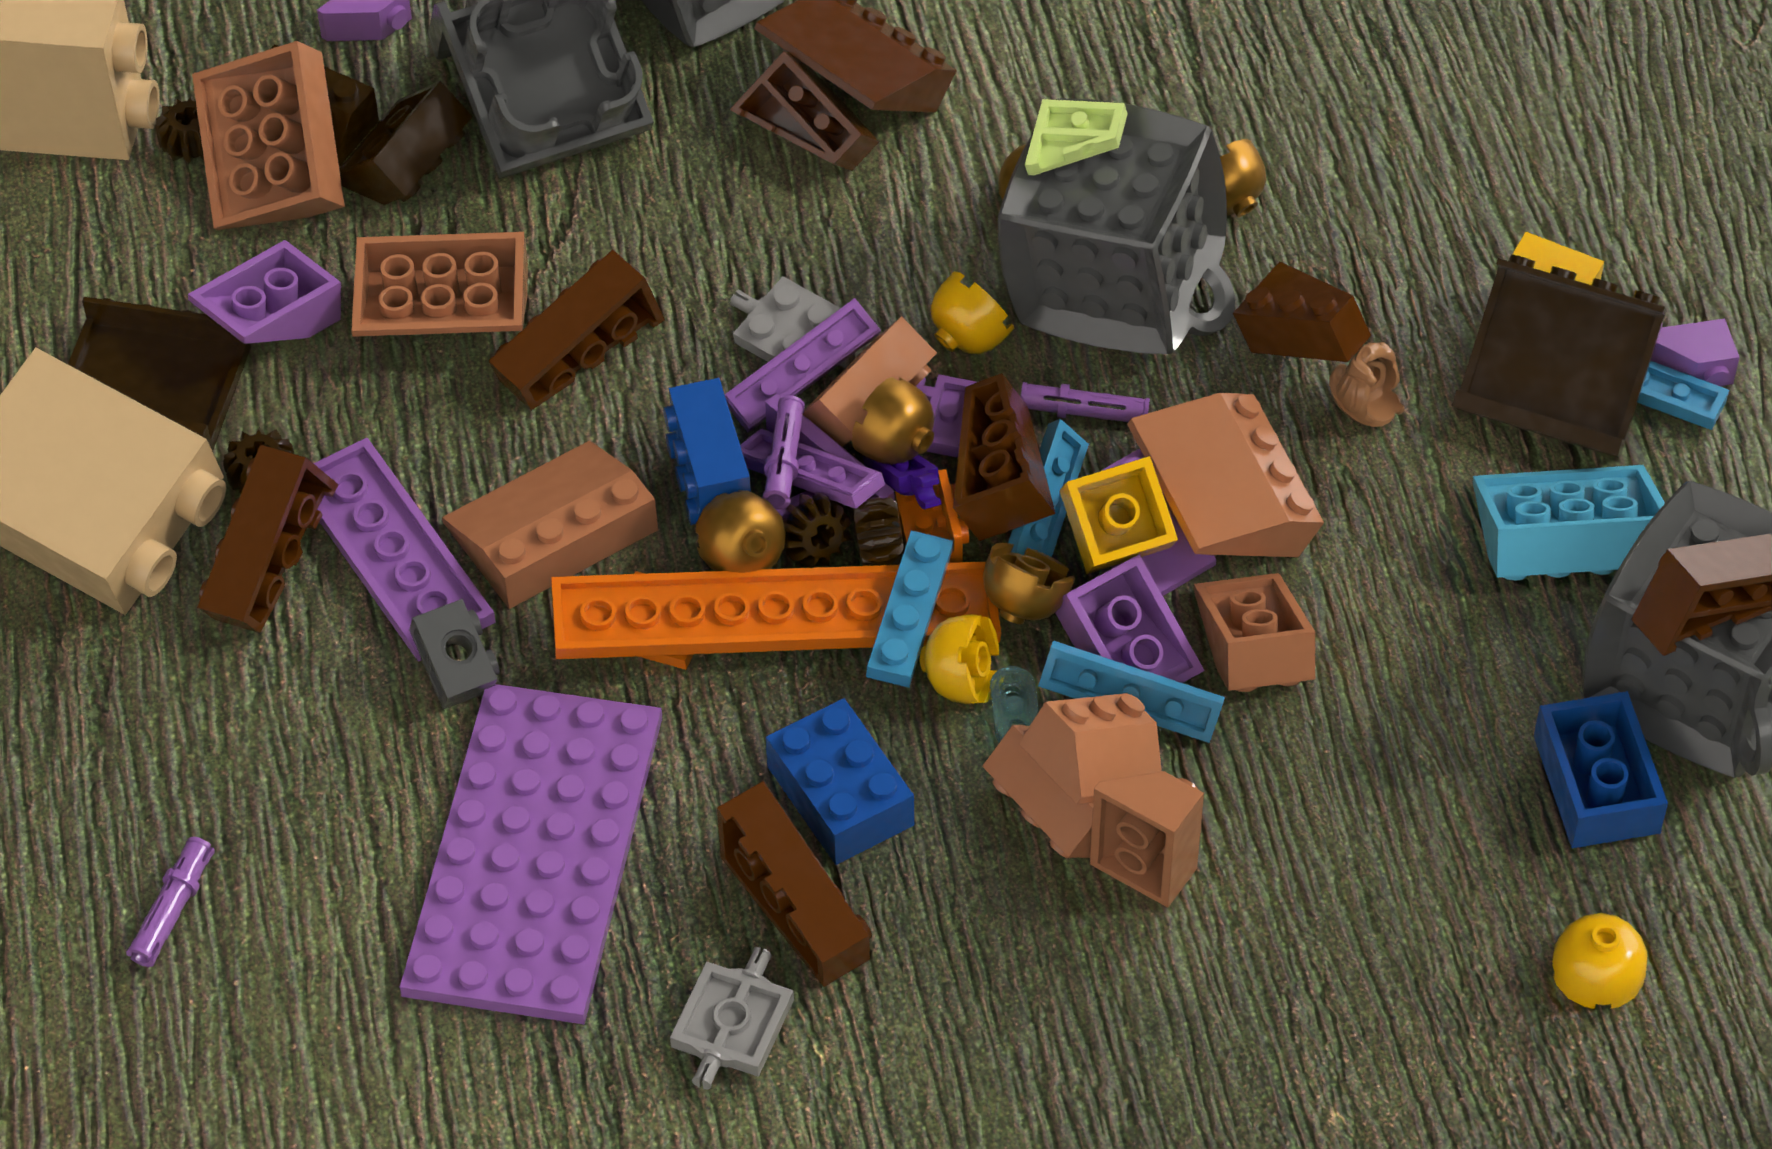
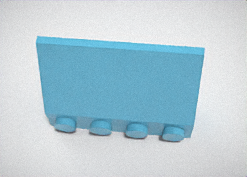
M1644 465L1473 476V488L1488 559L1496 577H1503L1507 580H1522L1530 575L1545 574L1550 577L1561 578L1575 572H1591L1598 575L1610 574L1614 570L1619 569L1641 532L1665 504Z

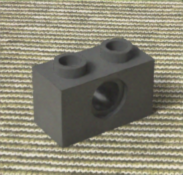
M463 599L412 618L409 627L410 634L443 710L483 695L485 689L495 686L497 681L496 675L500 674L497 659L491 649L485 651L479 635L483 633L480 620L473 609L467 610ZM450 645H460L467 651L468 658L462 661L453 660L447 655L445 648Z

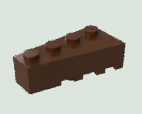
M1003 373L965 387L953 508L979 541L1004 534L1009 530L1056 514L1028 406Z

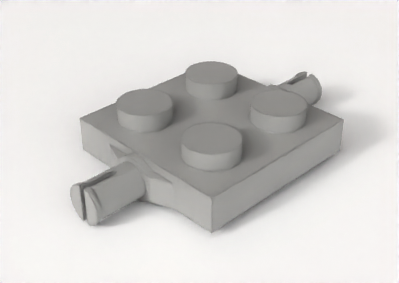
M784 276L760 300H756L741 290H737L736 295L733 294L731 297L730 305L747 313L748 316L733 333L734 343L769 362L838 311L840 307ZM855 354L839 365L845 369L855 359Z
M755 947L745 969H728L707 961L670 1037L671 1048L695 1055L702 1060L695 1076L692 1078V1082L699 1088H701L702 1083L703 1089L711 1088L719 1067H731L759 1077L794 1001V990L773 984L762 976L772 957L771 953L766 949H763L761 953V947Z

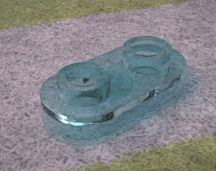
M1008 666L995 672L990 681V700L995 737L1000 743L1012 725L1030 726L1039 710L1035 681L1027 670L1021 667ZM1008 693H1016V694H1018V696H1010V697H1009V696H1007L1006 694H1008Z

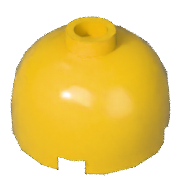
M954 271L937 290L931 304V318L938 328L934 336L951 352L956 348L968 354H983L991 351L1013 331L1014 325L1003 324L1008 315L982 287L974 282L968 288L960 282L965 275Z
M968 614L948 618L937 625L929 636L927 645L921 649L920 666L922 671L927 673L928 680L935 691L952 702L963 704L986 703L994 693L999 670H990L991 656H999V644L996 630L991 619L988 617Z
M1604 913L1585 915L1567 925L1556 942L1552 959L1553 977L1557 987L1565 996L1583 1007L1595 1009L1596 1004H1611L1610 1009L1618 1008L1634 999L1643 986L1647 968V950L1642 937L1629 922L1615 915Z

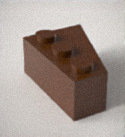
M785 51L780 54L729 109L830 163L853 171L879 143L877 138L809 66Z
M1280 261L1258 286L1246 295L1245 300L1233 312L1251 353L1349 362L1371 337L1353 295Z
M1764 534L1667 549L1666 553L1660 558L1658 568L1631 620L1663 656H1666L1676 651L1677 646L1675 643L1692 635H1695L1701 641L1712 636L1713 630L1711 627L1730 619L1738 625L1771 611L1772 535Z

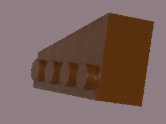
M612 249L605 257L595 261L590 266L588 272L577 282L565 288L548 308L541 314L534 316L527 323L523 331L517 334L510 342L501 345L488 362L499 381L532 411L573 383L576 376L575 372L581 368L594 369L605 361L604 354L606 351L618 343L625 348L638 339L637 330L648 323L654 328L665 321V318L645 277Z
M264 445L259 446L256 457L248 465L247 480L240 497L235 500L232 506L230 524L225 537L219 541L216 547L215 562L209 578L203 582L200 588V601L197 606L198 609L214 620L257 633H261L285 587V581L282 577L285 569H290L293 565L296 566L303 553L300 541L306 529L311 528L315 530L323 516L321 511L317 509L324 495L333 497L339 485L306 457Z
M765 782L758 783L717 807L721 859L821 985L825 987L869 961V940L872 938V933L868 924L859 914H854L840 889L830 879Z

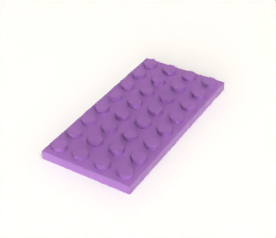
M498 684L484 690L400 984L401 997L585 1025L662 722V708Z

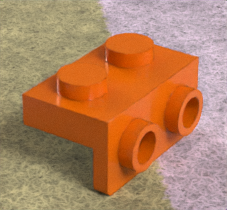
M938 470L939 484L933 485L934 493L941 499L942 505L922 509L915 495H901L895 491V502L898 504L905 547L911 530L954 540L949 563L963 562V544H967L970 541L969 530L965 522L958 518L957 512L953 508L955 484H950L947 470Z

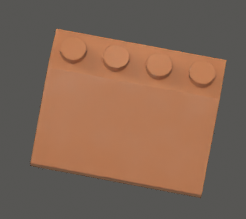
M295 41L192 74L214 229L224 230L309 218L345 207L322 52L299 41Z
M524 232L357 237L352 337L523 331L528 287V261Z
M1217 393L1131 418L1127 423L1144 458L1151 457L1161 490L1195 554L1299 557L1324 524L1314 505V501L1309 496L1294 465L1291 463L1254 394Z
M590 440L442 517L443 524L508 609L550 588L551 577L573 576L658 531L654 496L633 470Z

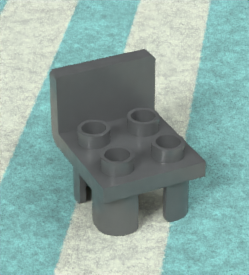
M467 0L465 8L454 12L449 11L444 1L434 4L428 30L429 41L437 60L450 56L453 57L499 179L651 130L654 121L640 88L642 84V69L634 51L627 53L614 21L617 11L615 0Z

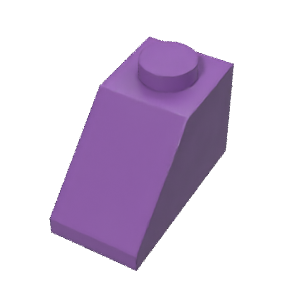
M330 0L317 9L321 37L326 41L383 40L394 31L401 29L412 19L409 0Z
M1718 319L1662 327L1651 361L1722 387L1734 383L1740 357L1726 320Z

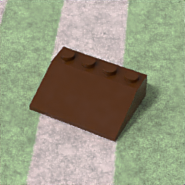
M798 0L757 21L754 27L756 31L871 110L936 113L957 72L956 69L944 62L946 59L944 54L930 47L923 48L915 42L917 37L913 33L900 27L893 28L886 23L887 17L883 13L870 7L864 8L856 3L857 0Z

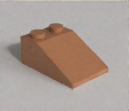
M1279 573L1194 584L1195 597L1216 669L1228 691L1250 692L1262 686L1277 684L1281 686H1294L1301 681L1315 680V630Z

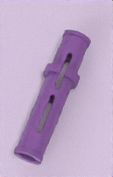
M1023 382L1021 398L1028 406V409L1057 413L1059 418H1066V414L1129 422L1131 418L1147 414L1150 398L1142 399L1070 389L1069 384H1061V388ZM1044 398L1081 402V404L1045 400ZM1092 403L1107 406L1123 407L1125 408V410L1090 406L1088 404Z
M791 395L784 396L778 401L771 455L766 458L764 473L767 479L762 498L768 500L776 510L785 509L790 505L792 481L798 476L799 470L796 455L805 404L800 398Z
M189 837L173 868H169L162 878L164 885L144 919L138 934L126 951L127 956H132L130 959L135 963L145 967H152L155 964L160 950L176 924L183 907L190 897L196 895L200 888L198 881L215 852V849L210 847L211 844L198 837Z

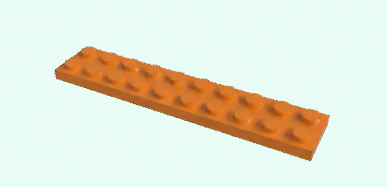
M986 562L948 563L923 646L927 645L929 636L939 623L951 617L968 614L982 615L981 617L991 619L996 630L998 643H1000L1001 626L998 607L990 601L984 589L983 573ZM900 565L761 569L745 573L704 571L551 577L555 659L873 648Z

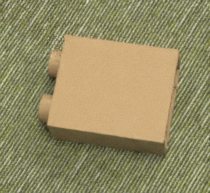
M0 0V150L129 160L138 128L153 129L155 127L156 118L159 114L160 94L158 83L155 80L141 79L140 73L144 69L147 57V32L144 24L129 23L124 0Z
M35 347L0 394V546L124 615L127 614L141 593L148 597L158 594L165 587L174 571L177 555L173 548L191 523L198 527L208 524L217 514L226 494V483L222 480L224 476L206 438Z

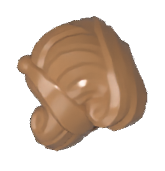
M1369 342L1358 350L1348 366L1340 364L1331 373L1329 378L1331 395L1337 406L1352 420L1363 425L1379 427L1390 423L1394 419L1395 414L1401 415L1404 412V406L1401 404L1399 397L1392 392L1400 381L1395 353L1386 343Z

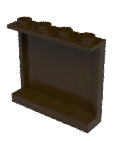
M1511 254L1509 261L1498 258L1496 263L1498 266L1497 274L1461 388L1456 390L1452 407L1620 458L1667 312L1665 306L1658 305L1660 297L1635 290L1634 296L1630 297L1617 293L1618 285L1593 278L1592 285L1575 281L1577 273L1552 266L1550 273L1534 269L1535 261Z
M84 296L82 303L86 320L68 365L206 438L213 452L250 352L251 343L244 344L207 314Z

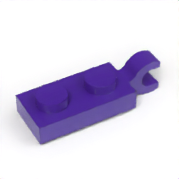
M863 455L865 467L882 472L884 482L899 494L915 495L922 509L942 505L941 499L935 495L933 485L939 484L938 467L920 455L913 457L912 460L893 465L879 463Z

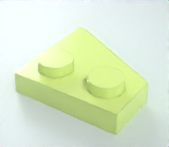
M1042 99L1025 161L1027 174L1037 175L1119 148L1128 114L1125 103Z

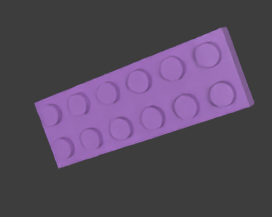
M368 438L313 463L339 484L333 497L324 495L317 509L323 515L319 522L418 662L422 659L409 631L413 617L463 599L467 610L473 609L476 612L482 629L496 623L492 608Z

